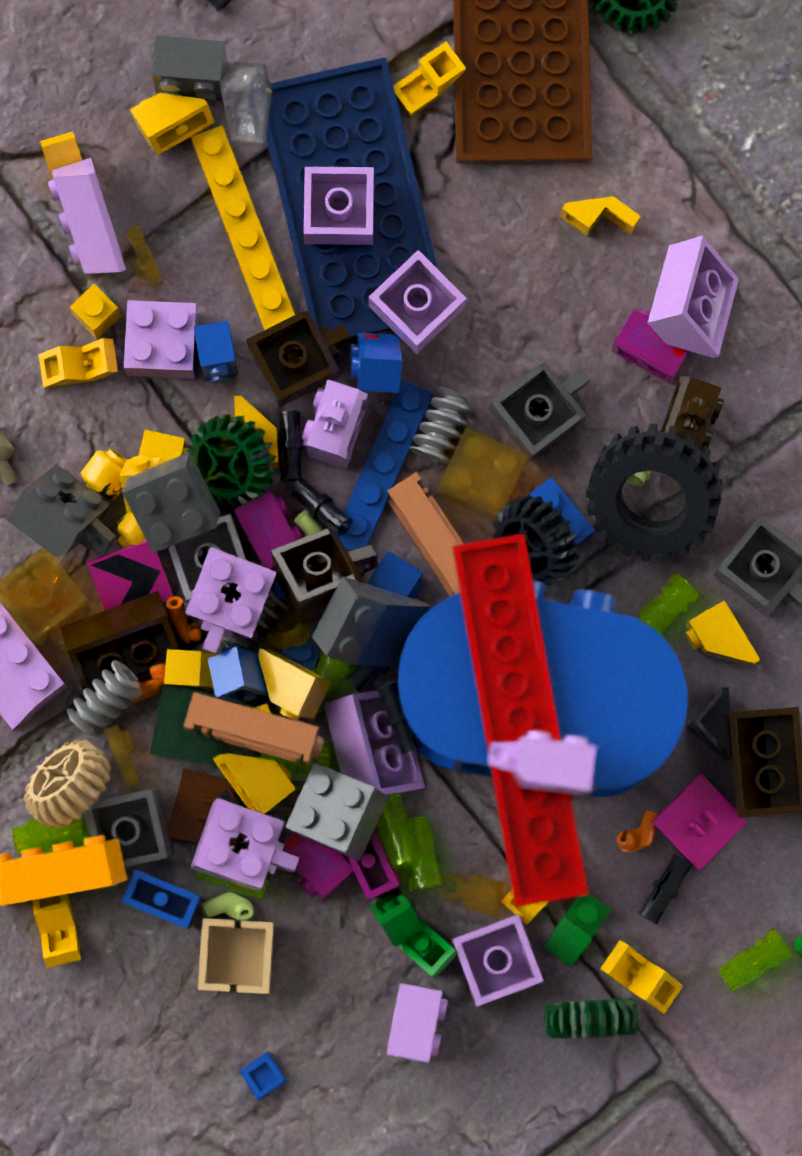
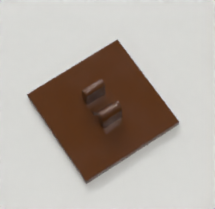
M183 769L169 825L170 837L199 844L212 803L217 798L221 799L219 793L227 790L232 802H235L230 789L232 785L225 778ZM238 837L233 841L229 840V847L234 846L231 849L233 852H235Z

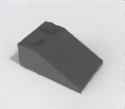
M342 576L312 638L324 654L333 659L353 665L400 666L403 649L409 635L432 606L428 603Z

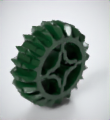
M591 0L599 2L595 8L597 14L607 12L603 19L605 24L615 20L614 29L616 32L622 28V25L628 26L627 33L629 35L633 34L635 27H639L641 34H646L648 24L654 30L659 29L660 20L667 23L671 17L669 12H675L678 7L675 0H660L654 7L650 3L651 0ZM631 5L638 11L627 10L623 6Z
M225 414L221 417L215 416L209 419L208 422L196 429L197 433L190 438L193 445L186 451L191 453L213 499H218L219 506L229 504L231 508L238 507L260 498L265 494L266 488L270 487L273 483L270 476L274 475L277 471L270 464L277 456L270 454L268 451L273 443H265L263 440L265 431L260 430L257 432L255 430L256 421L246 423L244 415L233 417L232 414Z
M633 999L553 1002L545 1006L544 1026H546L547 1036L553 1039L632 1035L638 1031V1022H640L637 1002Z

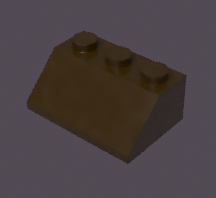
M158 591L60 627L68 655L83 690L90 688L96 692L92 681L98 678L105 683L102 671L108 669L115 673L111 666L113 660L124 664L135 674L140 683L152 679L150 674L152 666L161 663L166 664L167 649L180 650Z
M799 707L728 712L737 817H775L802 814V737Z

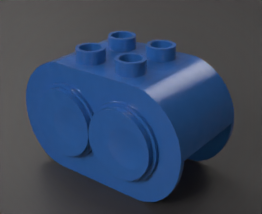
M532 580L561 742H563V739H566V736L587 738V745L596 746L591 791L585 796L609 797L626 792L655 772L669 757L680 738L688 705L686 679L681 664L673 649L657 631L634 617L614 613L616 597L595 591L575 590L573 599H570L569 604L544 600L546 584ZM459 593L435 605L413 628L406 641L400 660L399 694L405 717L423 747L417 750L424 757L446 769L492 778L491 767L488 766L487 744Z

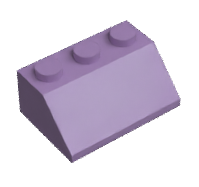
M88 158L52 169L54 180L48 181L53 200H61L64 212L58 214L64 233L71 232L75 243L69 245L74 265L81 264L84 274L125 271L123 257L92 159Z
M704 236L669 245L648 324L667 345L715 358L719 357L739 278Z
M0 602V714L12 730H15L68 687L10 612Z
M370 691L351 694L324 704L341 774L373 786L388 797L425 788L416 749L405 754L401 753V748L392 725L388 726L386 722L388 715L379 692Z

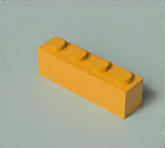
M97 835L85 838V845L75 847L73 840L53 844V851L43 852L42 846L22 850V857L12 858L11 852L0 854V906L113 886L126 881L127 876L119 838L106 841L105 835Z

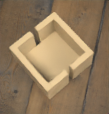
M202 918L198 990L232 992V985H237V992L270 994L275 923L241 921V928H236L235 920Z

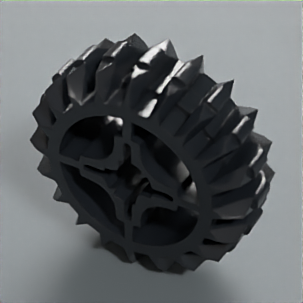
M529 494L517 500H512L506 504V507L500 510V513L496 515L497 521L493 524L496 532L492 537L497 539L524 534L532 580L542 582L546 586L553 585L554 583L557 584L575 568V562L579 559L576 550L580 546L573 540L577 533L570 530L568 526L570 521H565L561 516L562 510L556 511L553 508L552 501L545 503L541 496L534 498Z

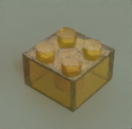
M466 427L439 483L436 496L496 522V515L508 504L527 464L529 455Z
M41 548L0 580V602L36 647L58 632L61 626L67 625L92 605L57 559L44 548Z

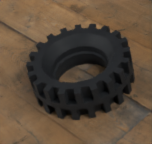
M649 424L647 432L641 433L637 426L630 427L626 437L623 438L619 433L612 437L610 446H603L597 461L594 463L586 490V498H589L587 506L588 516L595 515L596 519L593 527L597 533L603 530L608 533L606 543L611 547L616 542L624 546L622 554L630 557L633 550L641 552L642 561L648 562L650 561L651 554H660L662 562L670 561L671 554L674 551H678L681 557L689 554L690 546L695 544L699 548L704 543L706 533H711L714 528L723 489V479L718 478L720 466L717 461L710 462L711 450L706 445L701 449L694 445L696 436L691 433L685 439L677 436L678 427L670 425L668 433L658 432L657 424ZM656 471L667 474L676 480L684 490L685 507L677 516L669 520L652 521L641 518L629 510L623 501V484L630 476L637 472Z

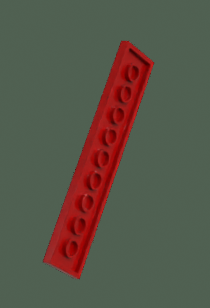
M524 534L452 546L488 755L491 743L518 742L521 736L526 737L529 731L551 734L550 740L561 741ZM491 767L515 907L588 895L571 794L522 788L514 779V773Z

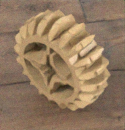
M76 739L72 743H64L61 749L55 748L53 754L45 757V761L37 766L36 773L30 776L31 782L25 787L26 794L23 798L26 802L25 807L41 824H45L48 828L53 826L57 829L63 824L68 826L74 818L78 820L83 812L86 810L90 811V806L98 801L99 794L105 791L106 787L104 784L109 781V773L112 768L109 765V759L99 747L86 739L82 741Z

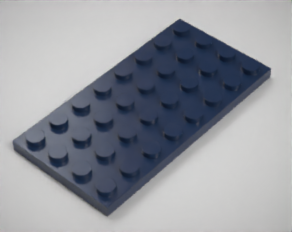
M386 57L256 86L255 93L307 310L311 314L317 328L325 326L327 331H330L344 324L351 336V340L356 339L358 333L378 334L391 331L392 329L369 307V296L418 250L437 269L438 267ZM305 167H374L373 245L305 244Z

